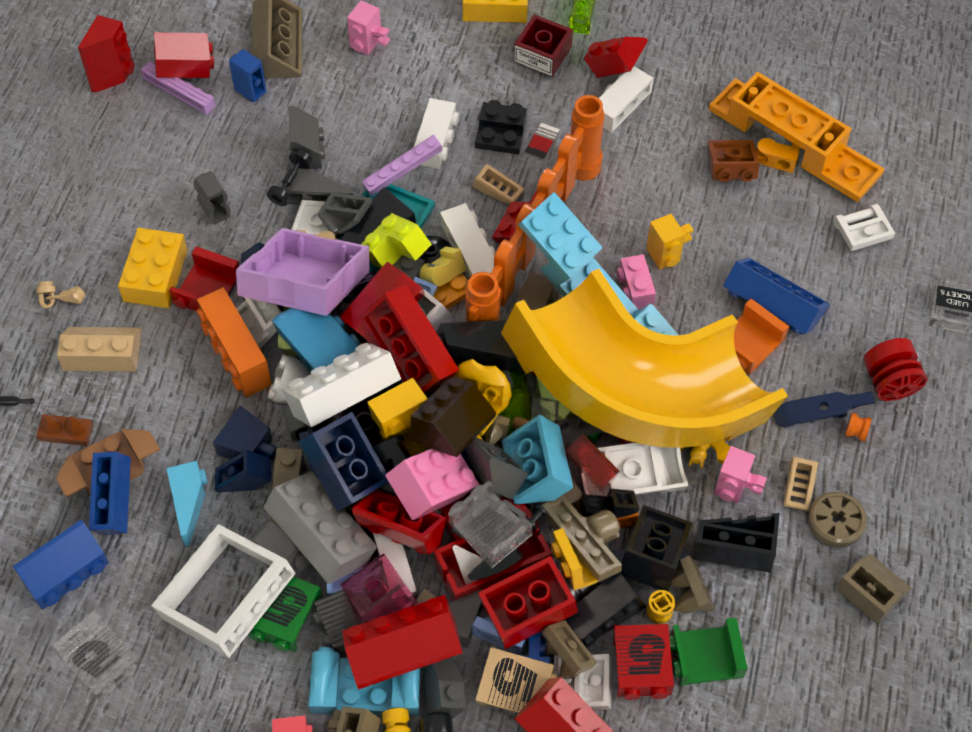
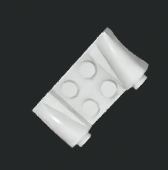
M629 443L602 448L588 446L582 448L577 453L583 494L607 496L609 489L632 490L635 492V495L656 492L661 494L686 490L688 487L680 448Z

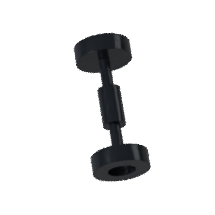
M292 150L289 159L294 164V167L288 170L282 180V187L271 186L266 193L269 200L279 206H286L291 199L285 189L292 184L298 174L297 169H309L313 162L311 156L303 150Z

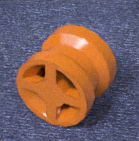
M852 412L845 436L849 438L855 436L858 437L859 441L865 442L872 418H861Z

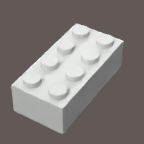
M365 343L356 347V351L349 355L336 357L333 360L334 363L326 367L315 368L311 371V375L292 380L288 383V387L282 389L293 417L313 427L401 380L391 353L373 344Z

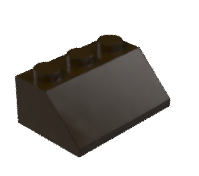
M451 376L411 415V441L458 457L496 417V411L474 383Z

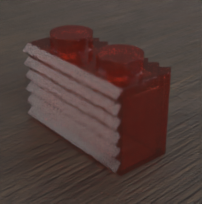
M584 434L566 451V457L569 458V462H573V466H577V469H580V473H584V477H587V480H591V484H595V488H598V491H603L619 475L620 471Z

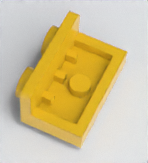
M564 529L553 531L554 543H551L552 552L556 559L559 558L562 574L565 579H569L573 590L598 583L596 578L575 554Z

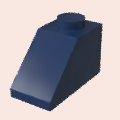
M245 450L215 468V492L252 491L269 483L272 476L271 458Z

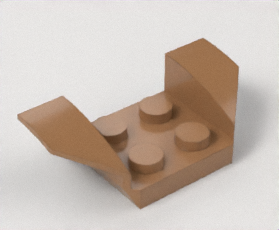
M121 429L122 432H117L74 453L72 457L69 454L56 477L65 496L68 497L84 488L88 495H91L93 453L117 451L131 457L130 480L142 475L145 468L142 459L160 450L150 431Z

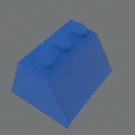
M81 519L13 565V568L28 592L43 610L47 606L56 604L60 597L67 592L79 588L83 581L90 576L99 574L109 562Z

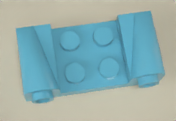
M321 647L318 651L312 653L309 711L314 714H333L334 710H342L343 706L363 708L369 710L374 715H382L384 711L389 709L405 708L409 710V715H419L421 668L358 690L348 658H340L339 653L334 652L333 648Z

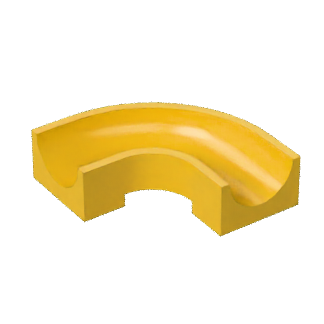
M600 269L590 272L588 277L577 288L548 306L530 310L524 300L515 303L501 332L525 373L533 371L550 393L571 412L604 432L643 445L683 448L713 443L724 438L729 441L766 423L788 397L783 388L775 392L762 390L744 372L734 346V331L738 321L733 314L685 335L673 336L654 332L638 323L628 313Z

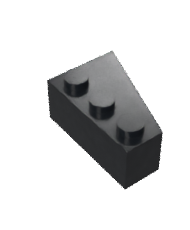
M772 513L771 516L756 518V515H749L747 519L732 520V517L699 520L695 536L693 560L771 573L776 557L780 513Z
M619 572L577 603L578 613L564 620L584 646L589 648L596 642V639L614 629V626L620 625L647 606Z

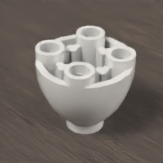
M282 354L280 362L277 364L274 373L275 379L273 384H271L267 398L271 399L272 402L288 404L282 389L288 387V383L294 379L305 378L311 375L310 369L299 359L288 354Z

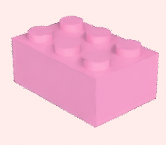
M435 449L427 450L403 460L385 475L412 521L460 500L479 486L473 472L469 469L461 454L458 457H454Z

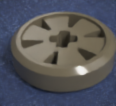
M828 492L819 496L813 502L808 515V524L811 532L819 541L831 547L841 548L850 546L861 538L866 528L867 516L861 503L851 495L842 492ZM840 516L842 520L835 523L833 518Z

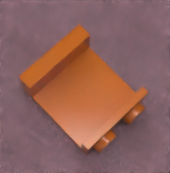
M750 299L745 304L743 314L737 319L738 323L734 331L736 355L744 372L748 375L786 339L789 329L787 324L753 299Z

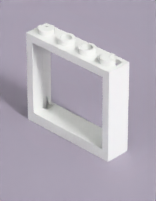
M218 524L151 606L162 620L230 658L296 573L286 559ZM229 544L270 567L220 630L214 633L177 612L175 609Z

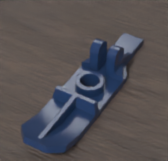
M872 391L854 395L834 392L782 403L773 415L776 425L786 428L799 423H813L815 420L836 416L837 418H844L849 410L859 406L875 404ZM824 405L827 406L828 409L821 410L819 407Z

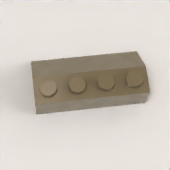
M255 0L252 3L251 53L255 58L262 60L265 77L291 78L302 75V8L288 0Z

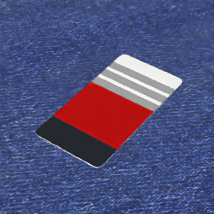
M541 123L525 152L545 158L559 129Z

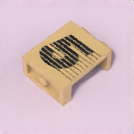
M491 647L475 699L476 704L484 707L491 705L519 713L549 678H556L558 674L553 673L554 665Z

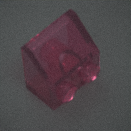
M384 553L341 583L342 588L365 622L419 603Z

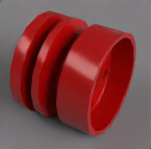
M895 338L879 343L871 348L863 357V362L869 376L873 378L872 384L880 400L895 401L918 392L927 383L928 379L921 362L917 361L918 356L911 340L907 338Z

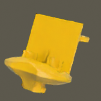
M473 359L464 361L458 366L459 371L453 376L474 383L496 411L497 417L509 405L512 396L510 383L505 374L496 366H483ZM496 417L480 432L477 438L482 440L481 436L483 437Z

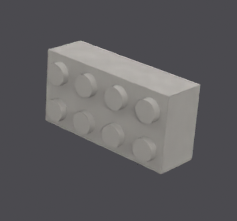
M312 471L274 487L264 505V509L328 584L366 566L377 548V545L345 508L339 511L336 510L319 478Z

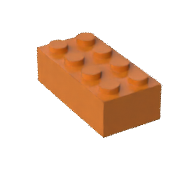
M224 287L197 299L199 309L196 310V313L201 321L200 327L204 335H209L212 340L210 344L215 354H220L222 358L220 361L225 372H230L232 375L231 381L236 391L241 390L245 398L270 387L272 383L267 360Z

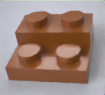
M708 140L707 149L710 158L709 169L712 180L727 182L730 179H740L749 182L753 179H758L760 163L753 140Z

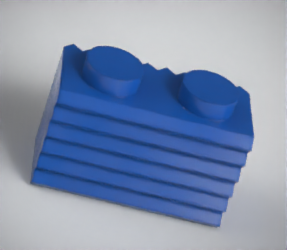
M245 49L234 54L228 62L231 69L230 72H232L231 78L234 90L250 101L255 102L267 92L262 60L255 58V56H252V53L249 54V51Z

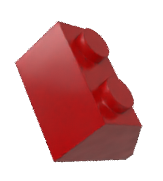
M621 37L603 42H595L588 48L584 60L597 78L630 72L648 40L644 37Z

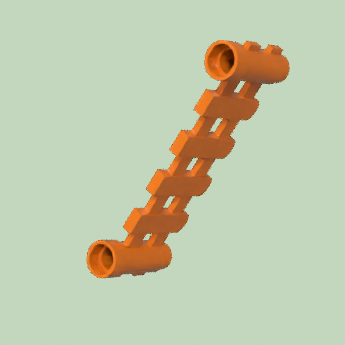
M584 95L576 100L571 115L570 134L565 135L559 146L557 162L553 169L546 168L542 173L537 185V196L531 205L525 203L516 219V231L511 240L507 241L504 239L499 245L494 256L492 272H478L469 278L465 290V322L500 320V305L503 307L506 305L515 289L516 274L519 269L524 271L527 269L536 250L534 242L518 224L553 192L562 201L566 202L575 186V179L582 181L591 180L600 173L603 159L601 146L605 115L603 103L596 96Z

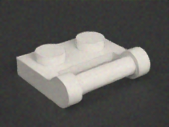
M878 204L870 205L868 209L845 216L840 214L833 217L835 228L839 229L851 251L893 239L895 235L894 230ZM870 217L873 218V219H870V220H867V221H864V222H860V223H857V224H854V225H850V226L848 225V224H850V223L857 222V221H860V220H863V219H867V218H870Z

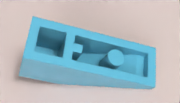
M197 461L166 468L179 529L185 547L191 544L205 497L203 485L208 484L205 469L200 470Z

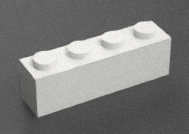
M464 203L440 212V226L452 248L461 249L466 266V271L464 272L469 279L478 272L491 273L494 268L496 252L493 246L488 245L484 229L478 227L475 212L473 210L470 211L467 204Z

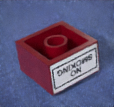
M534 14L514 43V62L553 77L572 48L573 29Z

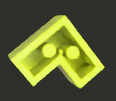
M391 213L383 219L374 232L367 235L361 245L369 246V260L374 266L381 269L386 262L393 265L402 255L416 261L432 244L418 224Z

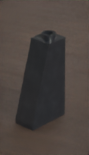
M384 187L374 197L373 202L360 222L347 230L340 240L361 245L367 235L374 232L383 219L391 213L416 224L415 213Z
M507 320L440 324L436 333L454 361L462 363L473 359L483 366H496L499 370L527 375L501 334Z

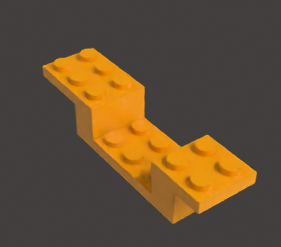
M758 71L746 84L735 78L709 105V111L743 132H746L757 120L804 149L805 153L801 168L856 202L862 199L884 173L885 169L847 146L852 128Z

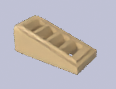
M488 164L484 166L472 184V187L508 205L511 202H516L524 191L523 187ZM502 186L506 187L504 192L500 190ZM510 190L514 191L511 197L507 195Z
M793 456L790 461L783 506L809 512L818 462ZM796 469L809 471V475L796 473ZM794 478L807 480V484L794 482ZM797 487L805 489L806 494L792 491V488ZM794 496L805 500L804 503L791 501L790 498Z

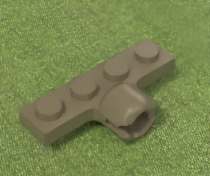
M564 495L554 501L541 505L548 512L545 517L556 530L564 529L575 554L598 582L621 572L622 564L605 545L619 537L620 525L616 516L611 511L602 510L590 517H582Z

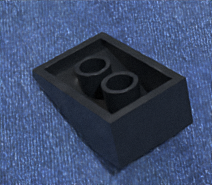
M643 505L624 553L620 573L628 579L638 581L655 589L668 591L692 522Z

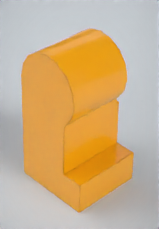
M763 138L758 142L756 152L760 164L793 173L800 147L792 143V146L776 143L771 138Z

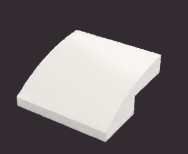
M244 297L246 300L236 309L258 347L262 348L277 331L271 320L281 313L282 310L276 304Z
M610 654L592 655L597 661L592 669L582 672L572 679L564 680L592 710H611L612 657ZM554 655V673L558 674L557 677H560V667L563 660L560 655Z

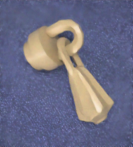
M53 281L38 282V287H36V294H38L39 303L43 308L52 307L55 299L81 304L85 297V292L79 286L62 291L59 295H54L56 293V286H53ZM43 294H49V296L45 297V299L50 300L49 304H45Z

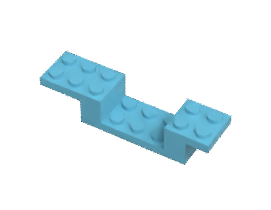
M555 192L548 196L518 224L548 258L549 261L540 270L563 296L577 288L588 277L590 272L600 269L628 313L638 323L660 334L678 335L651 303L638 309L598 264L593 256L603 247Z

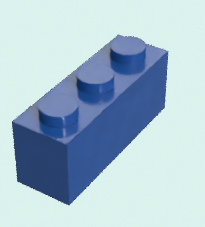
M117 451L93 453L89 531L103 535L127 534L131 457Z

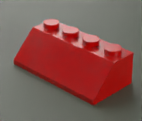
M406 284L384 293L359 316L377 346L391 353L403 383L413 378L422 392L426 394L459 371V368Z
M445 595L431 598L417 605L405 607L397 612L342 630L345 651L358 690L463 653L455 617Z

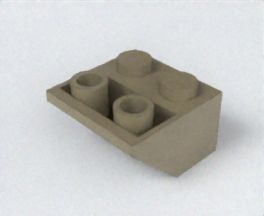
M869 554L860 559L842 577L837 591L876 624H879L912 588L872 554Z

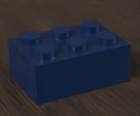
M353 412L298 442L337 511L353 504L389 482L385 476L387 472Z

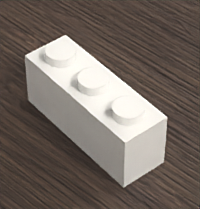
M634 66L630 72L620 73L618 79L613 84L607 86L604 93L599 97L603 103L605 129L612 133L652 92L653 77Z
M433 98L429 99L414 147L430 136L435 135L442 145L443 151L422 163L421 166L440 169L442 161L447 160L449 150L447 145L452 143L454 130L452 129L453 126L458 125L459 121L456 103Z

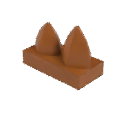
M42 414L36 437L38 441L87 446L93 422L91 419L76 418L74 416L64 417Z

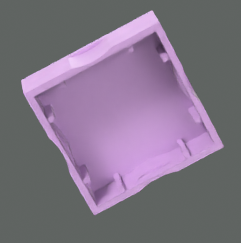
M282 228L266 242L260 251L250 256L236 269L237 295L327 316L369 273V246L322 238L313 234Z

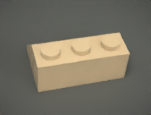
M68 327L60 335L57 358L63 371L136 372L142 329L141 327Z

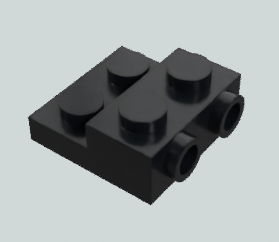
M491 100L488 103L483 102L475 148L519 154L527 120V108H523L518 103L508 106L501 105L496 100Z

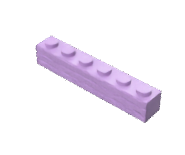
M148 62L141 69L144 80L202 113L208 115L216 107L214 97L211 94L204 93L200 88L192 86L190 82H185L181 78L156 77L155 64L152 62Z
M435 135L430 136L362 180L363 187L371 197L374 196L382 188L392 184L443 151L442 145Z

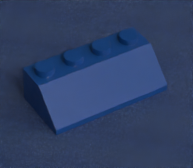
M751 258L736 261L723 287L729 289L728 293L739 299L742 297L748 301L753 299L781 321L789 324V328L792 331L801 335L811 332L830 306V303Z

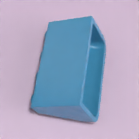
M290 308L279 313L271 320L278 334L310 371L317 367H326L334 363L333 360L336 357L349 355L356 351V347L361 345L353 333L348 335L343 330L345 325L337 315L334 317L330 314L325 316Z

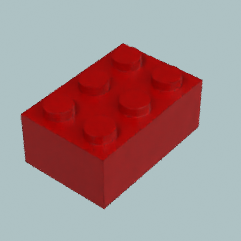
M551 556L478 592L481 603L505 649L537 634L548 625L558 623L578 613L576 600Z

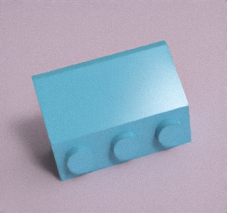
M539 414L502 439L504 451L529 473L514 496V503L526 504L554 501L574 488L558 424Z

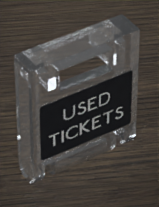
M935 277L932 284L929 326L972 334V284L944 279L943 284H941L940 278ZM944 313L968 318L966 321L944 317Z

